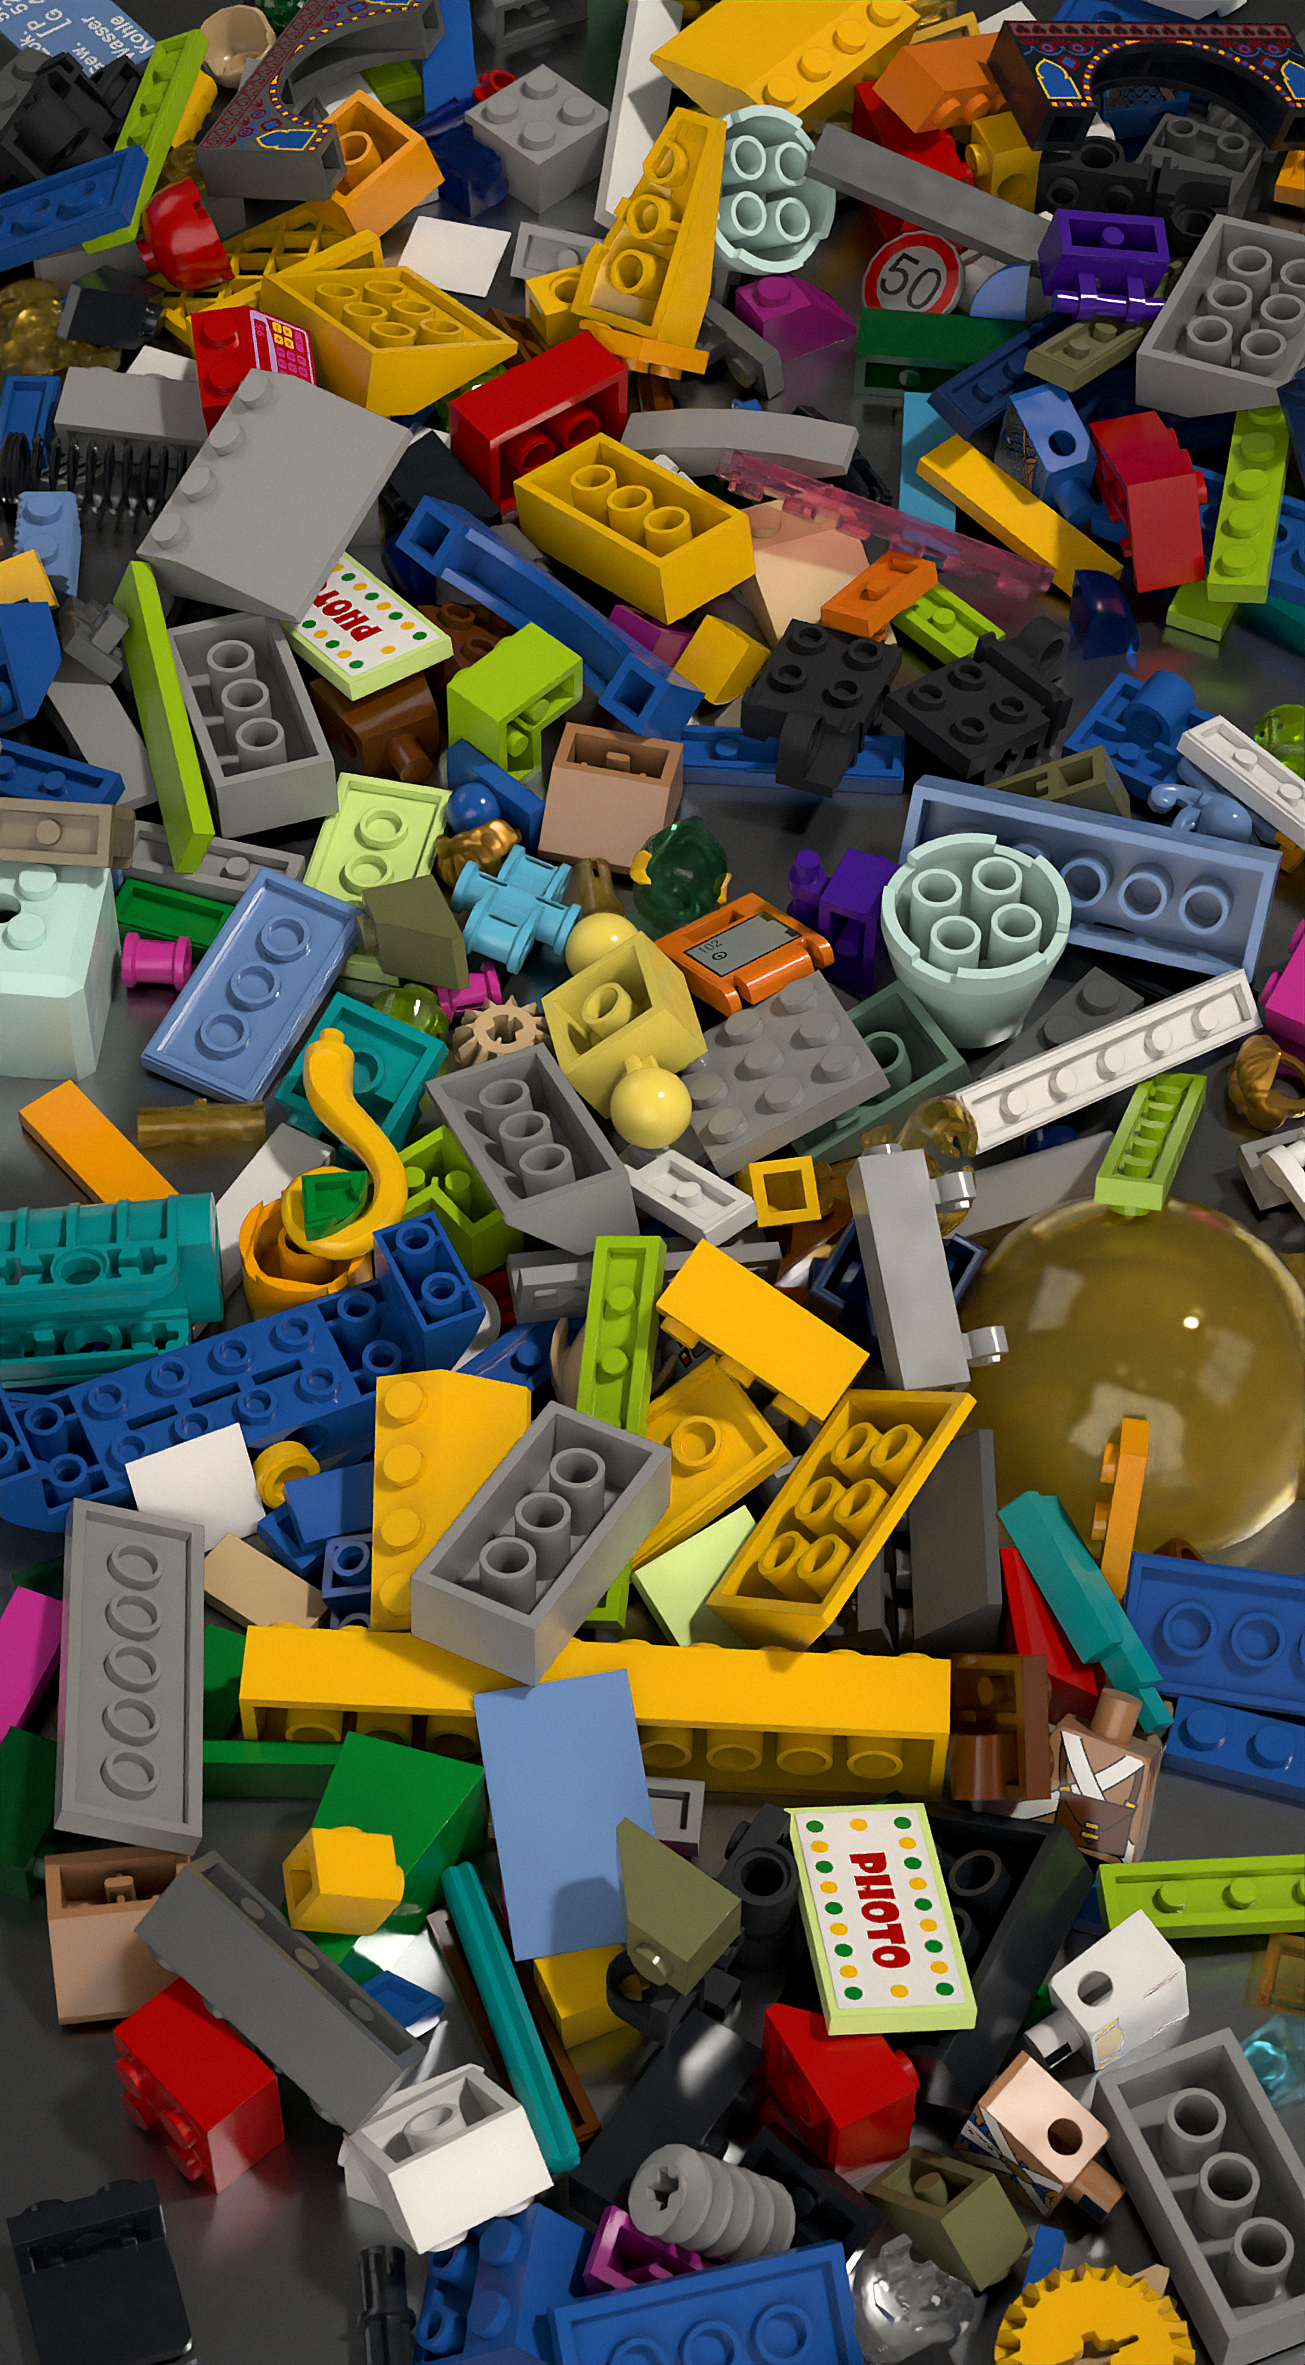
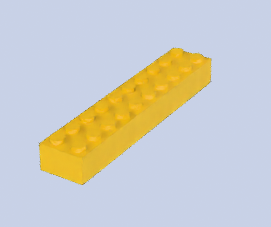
M277 1622L269 1626L248 1625L239 1694L244 1740L344 1742L347 1732L351 1731L392 1743H403L407 1747L484 1767L472 1695L527 1686V1684L411 1635V1631L408 1633L376 1632L362 1626L353 1625L344 1626L338 1630L302 1628L297 1624L289 1622ZM572 1637L538 1682L539 1684L627 1669L645 1776L705 1781V1791L882 1799L898 1789L904 1799L908 1801L941 1803L950 1735L951 1659H932L921 1653H905L897 1657L869 1656L847 1649L833 1650L828 1653L792 1652L780 1646H766L757 1650L725 1649L715 1644L704 1642L694 1643L687 1647L651 1645L646 1641L638 1639H627L618 1643L582 1642Z

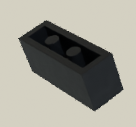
M694 2007L580 2159V2164L569 2174V2207L597 2225L600 2224L605 2207L611 2205L630 2215L628 2197L635 2175L640 2166L653 2152L669 2144H684L698 2152H704L719 2160H723L729 2147V2141L725 2138L739 2119L749 2123L759 2112L770 2090V2085L765 2083L767 2052Z

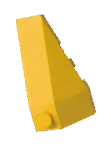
M678 106L675 108L642 163L644 174L629 199L621 198L613 212L617 219L602 243L595 241L586 256L570 312L650 339L694 349L710 296L727 121Z

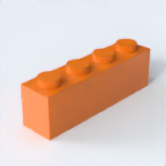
M999 32L902 46L872 87L879 97L915 134L938 129L945 130L949 127L966 124L972 125L976 119L1011 111L987 65Z

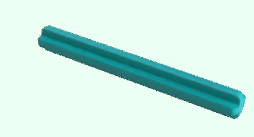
M463 1862L458 1866H449L444 1869L441 1875L442 1890L517 2101L524 2108L549 2174L555 2176L563 2171H572L580 2164V2149L478 1867L471 1862Z

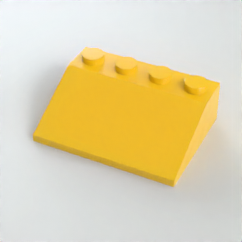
M721 0L653 52L649 61L711 117L719 119L731 111L753 105H772L785 109L803 121L801 128L808 134L854 97V85L856 83L872 81L882 75L900 48L910 44L921 16L903 0Z
M407 266L262 275L259 310L309 330L317 384L328 392L389 420L391 416L417 413L517 354V341Z
M848 1389L705 1605L753 1650L766 1646H780L792 1652H804L832 1624L977 1401L968 1392Z

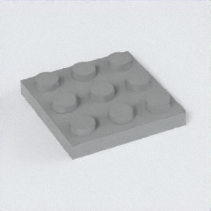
M820 970L802 979L790 982L779 992L748 1009L734 1013L726 1021L704 1032L703 1037L708 1052L696 1059L688 1068L675 1073L685 1084L691 1096L692 1115L690 1125L722 1180L738 1172L748 1163L756 1162L891 1087L881 1066Z

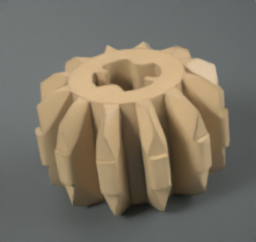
M511 994L505 1005H496L486 997L481 1006V1011L465 1009L461 1026L455 1028V1034L452 1037L456 1071L540 1043L545 1044L557 1063L558 1059L546 1017H541V1012L538 1010L536 1002L520 1008L517 1007V1003Z

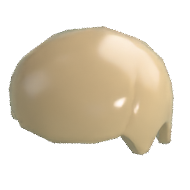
M236 5L220 9L207 18L200 27L210 42L202 64L208 76L217 85L238 89L246 58L262 60L277 41L265 14L255 7Z

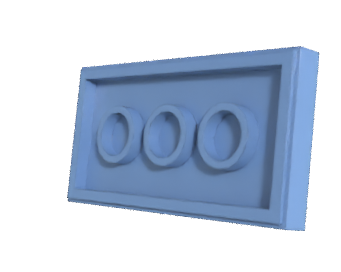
M261 866L141 1054L142 1067L252 1116L357 947L359 939L355 917L364 915V910Z

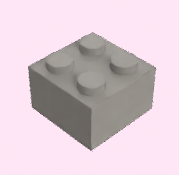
M542 64L465 112L466 162L539 215L601 175L611 112Z

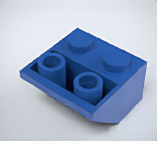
M48 602L0 604V735L35 718L63 660Z
M536 2203L510 2216H493L468 2229L467 2236L457 2245L446 2250L430 2252L422 2309L415 2331L416 2343L412 2360L413 2365H556L546 2305L590 2295L582 2275L596 2234Z

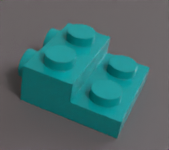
M337 991L274 1098L284 1114L288 1116L285 1122L286 1125L317 1140L320 1139L322 1134H325L341 1142L316 1117L309 1104L303 1085L305 1049L309 1044L319 1040V1033L326 1028L338 1029L344 1034V1044L353 1051L355 1056L353 1074L354 1098L381 1128L397 1153H399L423 1115L418 1104L426 1092L425 1082L435 1077L449 1050L445 1042ZM341 1142V1145L339 1146L338 1150L351 1161L357 1163L358 1165L366 1167L361 1162V1160L344 1143Z

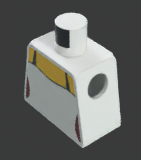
M1140 1909L1051 1978L1048 1982L1052 2014L1023 2033V2036L1035 2057L1047 2070L1079 2050L1094 2070L1102 2069L1189 2015L1185 1964Z

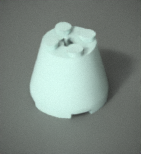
M753 105L723 115L719 119L727 121L713 266L757 276L781 274L804 266L803 262L813 253L820 240L828 238L834 220L836 192L835 189L804 176L816 147L801 128L803 121L791 112L772 105Z
M980 833L954 834L936 838L916 847L907 853V862L892 876L888 885L884 886L882 894L881 929L897 980L901 979L914 993L955 1049L982 1048L1016 1037L1021 1032L1025 1017L1062 955L1068 941L1071 922V900L1061 875L1042 855L1033 859L1018 850L996 844V835Z

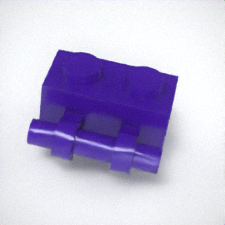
M1056 209L1037 251L1043 296H1052V312L1070 313L1074 320L1092 321L1094 316L1119 317L1121 323L1135 325L1141 324L1143 319L1156 320L1165 301L1163 298H1154L1153 296L1170 264L1164 218Z
M848 847L832 878L826 877L824 869L820 866V856L817 852L807 849L800 851L796 855L795 864L790 868L788 874V889L793 896V900L788 904L787 914L820 934L829 942L835 961L824 969L816 967L815 970H820L827 982L869 997L874 994L891 962L881 929L883 889L902 865L890 862L882 856L870 855Z

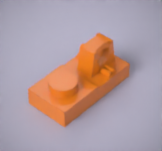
M888 550L820 607L823 625L843 630V632L885 643L887 640L886 626H888L889 621L901 611L908 609L938 583L936 562Z

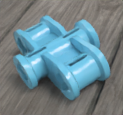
M515 844L511 849L497 878L479 871V864L469 860L458 878L449 904L451 912L459 914L465 910L471 913L462 933L466 954L468 955L475 951L505 963L507 971L515 975L520 971L535 939L553 946V953L563 957L568 936L574 926L580 922L583 912V906L573 903L570 907L560 904L567 889L573 867L565 863L556 867L531 857L525 853V847Z

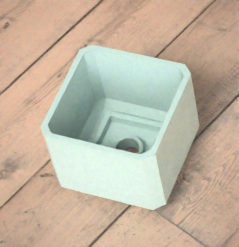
M0 861V1076L58 1081L70 1079L72 1082H79L96 1071L121 955L110 868Z

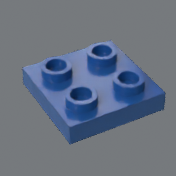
M1166 670L1157 671L1144 683L1123 672H1119L1063 744L1061 759L1103 744L1127 792L1148 801V795L1156 785L1185 784V781L1180 778L1177 772L1178 762L1184 756L1176 749L1180 738L1184 732L1216 717V715L1195 706L1196 699L1192 687L1184 678L1176 673Z

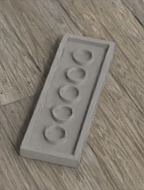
M73 1498L66 1515L54 1829L194 1856L202 1839L205 1526L78 1498Z

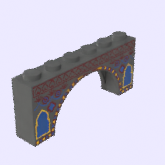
M307 0L195 148L196 168L203 176L208 197L327 201L347 173L336 124L308 120L298 116V114L321 91L354 73L390 62L427 59L446 32L439 0Z

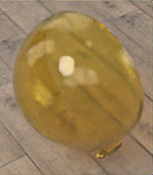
M1172 1193L1167 1194L1161 1211L1150 1209L1149 1214L1142 1216L1122 1215L1112 1211L1110 1204L1094 1203V1194L1077 1196L1037 1212L996 1242L986 1253L956 1306L961 1333H968L985 1327L1004 1326L1009 1352L999 1355L1000 1361L992 1365L982 1367L968 1366L971 1382L963 1392H968L977 1402L950 1444L978 1429H993L997 1512L1026 1491H1038L1041 1496L1057 1495L1092 1557L1099 1558L1101 1542L1090 1540L1095 1500L1108 1501L1111 1484L1100 1483L1103 1449L1105 1442L1118 1443L1122 1417L1149 1421L1148 1458L1132 1547L1133 1552L1152 1554L1155 1549L1171 1539L1180 1538L1189 1542L1202 1557H1205L1250 1538L1287 1509L1294 1501H1305V1253L1279 1254L1241 1221L1202 1201Z

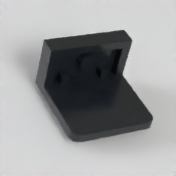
M154 2178L142 2182L131 2179L113 2181L99 2188L94 2195L68 2202L58 2199L43 2200L28 2206L20 2215L6 2218L40 2365H148L183 2355L191 2348V2331L166 2236L161 2204Z

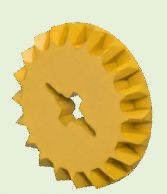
M1085 2261L1078 2267L1065 2271H1059L1054 2267L1040 2281L1034 2284L1028 2282L1022 2294L1013 2304H1009L998 2330L994 2357L995 2365H1073L1074 2362L1082 2358L1084 2343L1093 2341L1094 2346L1099 2351L1111 2349L1114 2352L1118 2350V2353L1113 2354L1109 2358L1108 2365H1195V2350L1192 2349L1189 2339L1187 2321H1181L1172 2307L1169 2296H1161L1153 2290L1145 2276L1137 2279L1122 2273L1116 2264L1107 2269L1091 2268Z

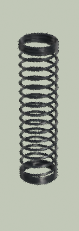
M9 432L3 440L0 453V498L6 505L15 504L17 506L19 503L18 495L27 492L30 446L25 433ZM40 434L35 436L32 446L31 492H38L43 465V438ZM58 436L53 438L50 449L49 492H56L60 472L61 440ZM76 437L70 442L67 462L68 492L73 494L79 465V442ZM94 439L89 441L85 465L86 494L82 504L77 506V511H82L89 502L94 513L102 511L106 504L113 515H117L124 505L130 516H136L142 506L148 518L156 516L160 507L162 512L165 507L164 494L169 468V450L166 446L161 448L159 457V495L153 512L149 511L146 498L150 477L151 448L148 444L143 447L140 461V498L136 509L132 511L128 498L133 466V447L131 443L128 442L124 448L122 459V497L118 507L114 509L110 490L115 466V445L112 441H109L105 449L103 470L104 495L99 507H95L92 489L96 474L97 444ZM184 447L179 450L176 488L187 469V451Z

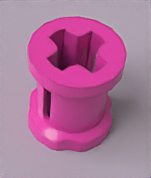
M128 932L125 937L122 955V980L124 987L134 988L138 982L173 984L176 991H182L191 975L192 944L190 936H179L175 942L140 939L138 933Z
M492 961L482 962L480 969L468 971L469 989L456 991L431 985L435 1011L440 1026L451 1024L453 1018L463 1017L465 1009L481 1011V1006L486 997L496 1005H503L500 984Z

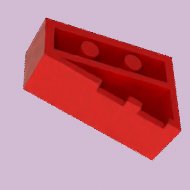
M1156 411L1089 423L1090 440L1096 450L1098 459L1094 477L1111 522L1122 520L1129 537L1120 539V547L1124 557L1133 556V581L1137 592L1142 593L1206 580L1199 505L1207 503L1206 484L1202 471L1192 468L1188 450L1186 448H1179L1175 430L1173 428L1167 429Z

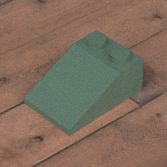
M901 979L896 980L846 1012L881 1066L891 1087L788 1143L797 1157L812 1155L813 1168L860 1155L866 1149L877 1145L896 1144L927 1135L951 1120L944 1095L973 1083L964 1059L914 993Z

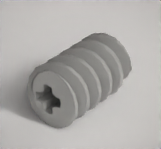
M669 2144L653 2152L640 2166L631 2184L628 2197L629 2212L633 2223L639 2231L648 2236H656L669 2244H678L688 2251H698L710 2259H719L728 2264L788 2250L794 2236L796 2214L792 2197L783 2184L767 2176H760L746 2168H740L728 2161L719 2160L707 2153L698 2152L684 2144Z

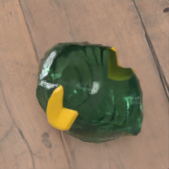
M694 815L679 820L655 835L650 836L641 850L634 855L629 872L630 877L634 880L633 902L644 920L650 922L653 928L659 929L664 935L670 934L711 912L721 909L723 903H726L727 888L732 874L729 873V858L725 849L706 829L701 817Z

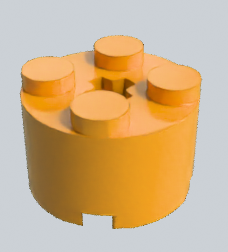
M285 1190L281 1191V1197H283ZM282 1198L274 1200L264 1207L262 1200L249 1211L239 1233L244 1295L253 1320L263 1319L372 1280L371 1251L363 1256L346 1260H333L314 1256L299 1248L289 1237L281 1217Z

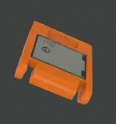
M752 892L653 942L684 974L689 991L727 1017L742 1010L739 995L754 1005L779 992L790 982L802 979L815 972L813 965L819 969H824L835 961L832 948L823 936ZM738 986L739 995L737 991L734 989V987Z

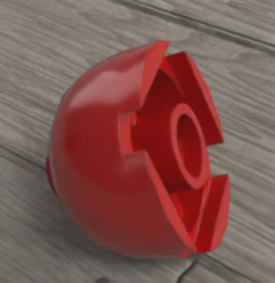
M190 175L168 184L151 197L145 205L141 217L145 238L135 243L149 273L159 269L170 285L183 291H202L234 279L235 276L210 215L208 216L204 206L200 203L202 198Z

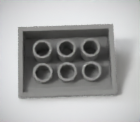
M1216 214L1136 353L1135 404L1187 418L1281 405L1276 388L1295 379L1296 372L1305 367V235Z
M251 368L157 520L152 525L136 554L143 562H150L154 576L170 595L300 624L414 435L408 428L296 376Z

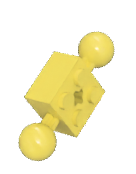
M607 912L589 915L574 926L566 942V962L574 977L541 998L559 1067L571 1086L606 1120L611 1117L616 1131L624 1140L643 1149L663 1148L674 1143L683 1135L692 1115V1101L689 1091L675 1073L688 1068L696 1059L708 1052L685 976L642 930L638 932L636 927L626 918Z

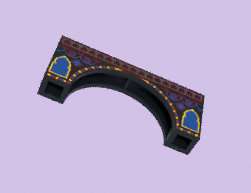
M1004 20L987 61V65L1031 151H1080L1098 110L1094 96L1107 90L1126 86L1163 87L1198 96L1224 108L1245 122L1263 140L1269 151H1305V54L1287 23Z

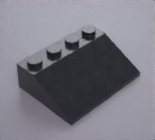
M888 1797L885 1804H907L921 1802ZM924 1803L977 2006L975 2028L881 2034L892 2052L901 2049L914 2066L920 2082V2089L916 2093L917 2101L973 2112L979 2100L988 2091L1096 1877L1065 1825ZM807 1945L776 2003L824 2015Z

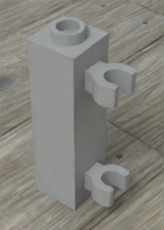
M895 1143L868 1148L862 1152L861 1157L856 1159L846 1176L888 1390L963 1392L971 1382L968 1366L982 1367L998 1364L1001 1362L1000 1355L1009 1352L1004 1326H991L968 1333H961L937 1213H954L968 1210V1200L976 1199L977 1195L972 1171L955 1172L929 1179L923 1148L902 1151V1146Z

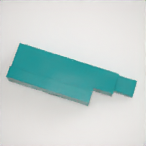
M1038 1491L1024 1492L997 1512L1080 1660L1083 1664L1100 1662L1115 1690L1133 1695L1143 1702L1138 1721L1145 1733L1163 1731L1174 1723L1172 1716L1154 1687L1163 1679L1057 1495L1041 1496Z

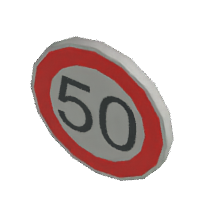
M924 230L904 233L889 241L871 259L863 277L862 301L864 306L869 308L950 314L956 307L964 288L965 267L958 250L944 237Z

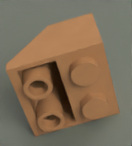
M567 722L552 765L538 846V858L630 875L629 872L634 855L638 851L645 850L652 855L645 871L650 879L655 880L683 792L684 743Z
M140 1845L44 1856L48 1927L59 2024L64 2025L131 2016L181 1976L179 1973L171 1972L159 1965L150 1955L148 1944L133 1930L184 1866L191 1863V1856Z

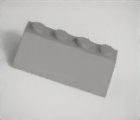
M544 1043L425 1082L427 1094L507 1225L579 1256L595 1250L596 1236L640 1235L628 1171Z

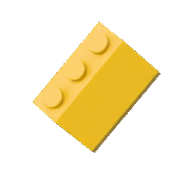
M703 1238L655 1304L656 1311L666 1317L659 1326L663 1331L691 1350H693L698 1341L721 1356L715 1364L720 1371L747 1389L754 1380L776 1394L771 1405L801 1427H804L809 1419H812L820 1426L824 1425L846 1391L853 1386L866 1368L870 1356L865 1350Z

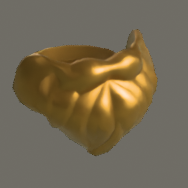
M496 818L470 831L461 832L452 839L444 834L438 835L435 846V865L438 875L447 885L454 889L463 868L470 860L479 864V871L497 878L501 857L509 853L515 844H519L522 841L520 830L512 829L505 820Z
M1253 1035L1241 1045L1236 1060L1229 1067L1227 1072L1228 1093L1230 1099L1246 1115L1248 1121L1254 1127L1263 1131H1271L1283 1125L1287 1117L1298 1118L1305 1115V1097L1299 1100L1289 1099L1270 1089L1278 1063L1285 1064L1298 1073L1304 1086L1305 1064L1296 1056L1282 1051L1270 1036Z

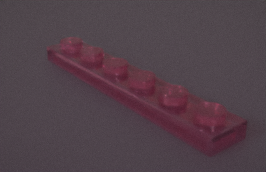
M735 449L722 453L715 476L730 481L728 490L734 494L756 501H761L762 495L766 494L784 501L781 510L788 514L814 521L817 514L837 521L835 530L844 535L868 541L870 534L891 541L888 548L890 551L921 559L924 553L943 560L941 570L954 576L974 580L976 573L994 579L996 580L994 586L996 591L1014 598L1026 600L1028 593L1048 592L1056 570Z

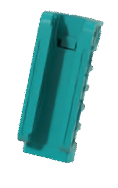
M213 1192L169 1195L168 1198L131 1201L129 1198L119 1199L118 1202L86 1205L76 1202L69 1203L68 1206L36 1209L26 1206L19 1207L18 1210L0 1211V1382L4 1389L87 1382L190 1345L191 1324L223 1321L222 1259ZM167 1341L165 1349L159 1350L158 1347H155V1342ZM105 1342L111 1345L107 1351L78 1352L87 1343ZM132 1342L131 1349L124 1350L123 1343ZM64 1348L65 1354L58 1355L57 1349ZM25 1352H35L33 1357L24 1358Z

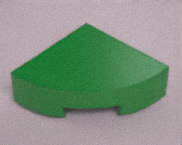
M367 1170L301 1176L306 1241H314L331 1236L346 1228L356 1219L367 1200Z

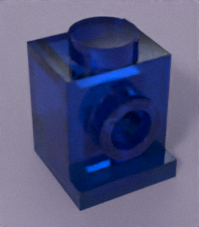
M464 122L428 145L445 180L438 186V195L468 218L472 219L489 207L498 204L506 196L509 189V181L502 175L501 157L492 148L484 146L473 138V127L467 122Z

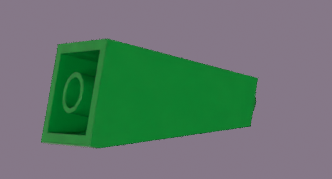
M348 1731L311 1828L333 1829L350 1826L359 1828L363 1833L392 1835L396 1865L401 1867L404 1874L403 1897L399 1906L392 1911L372 1936L300 1931L358 1985H361L379 1973L392 1969L425 1925L426 1916L434 1913L444 1900L445 1895L442 1890L443 1883L441 1880L444 1869L449 1866H458L463 1862H472L483 1848L487 1837L484 1767ZM285 1894L279 1911L289 1919Z

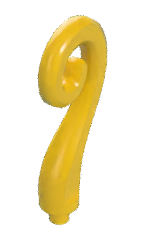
M326 1028L319 1033V1040L309 1044L305 1049L303 1085L309 1104L316 1117L367 1167L374 1184L373 1199L367 1211L346 1228L322 1239L306 1241L301 1176L349 1172L336 1166H320L309 1169L293 1178L282 1197L281 1217L289 1237L299 1248L314 1256L333 1260H346L363 1256L374 1250L372 1232L401 1221L408 1200V1179L406 1169L396 1149L381 1128L354 1098L353 1074L355 1056L353 1051L344 1044V1034L338 1029Z

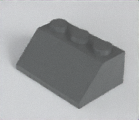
M978 1429L947 1446L893 1529V1532H905L906 1549H895L894 1575L895 1590H907L908 1607L897 1608V1648L910 1649V1653L925 1654L932 1659H947V1653H996L1002 1611L994 1441L993 1429Z

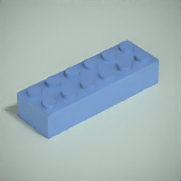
M924 774L914 784L898 861L899 865H904L907 862V853L936 838L963 833L996 835V844L1018 850L1033 859L1042 855L1063 878L1071 900V922L1067 943L1215 976L1230 970L1244 968L1248 983L1252 982L1258 967L1283 852ZM1096 921L1100 923L1122 927L1133 933L1097 926L1093 924Z

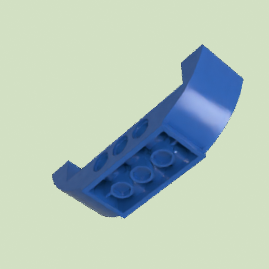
M433 1210L372 1232L375 1278L14 1408L11 1407L0 1382V1518L22 1527L47 1532H65L66 1515L73 1498L139 1512L125 1464L238 1422L251 1466H253L255 1460L264 1450L283 1441L301 1443L317 1462L356 1448L367 1437L375 1433L376 1377L437 1369L451 1371L474 1340L486 1315V1309L435 1211Z

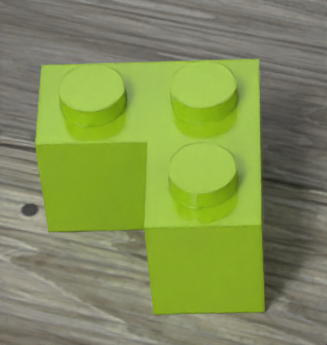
M532 621L514 635L503 638L490 653L470 668L467 667L460 670L452 678L451 682L447 684L449 747L463 739L522 785L542 771L541 730L583 699V658Z
M445 1125L440 1126L398 1153L406 1169L408 1179V1200L400 1222L434 1210L470 1280L484 1277L505 1264L508 1254H517L524 1251V1232L505 1223L452 1133ZM367 1172L368 1195L365 1205L359 1214L360 1217L367 1211L373 1199L374 1184L369 1172ZM372 1250V1251H371V1259H372V1264H373V1266L375 1267V1263H374V1250Z

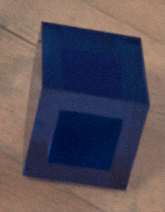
M1090 569L1075 570L1069 620L1083 660L1138 653L1140 651L1141 637L1122 584L1113 576L1102 571Z

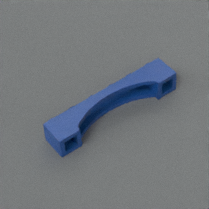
M424 495L395 543L399 549L431 574L441 577L462 590L517 629H522L532 621L582 657L583 683L599 698L597 703L638 735L676 742L706 694L461 506Z

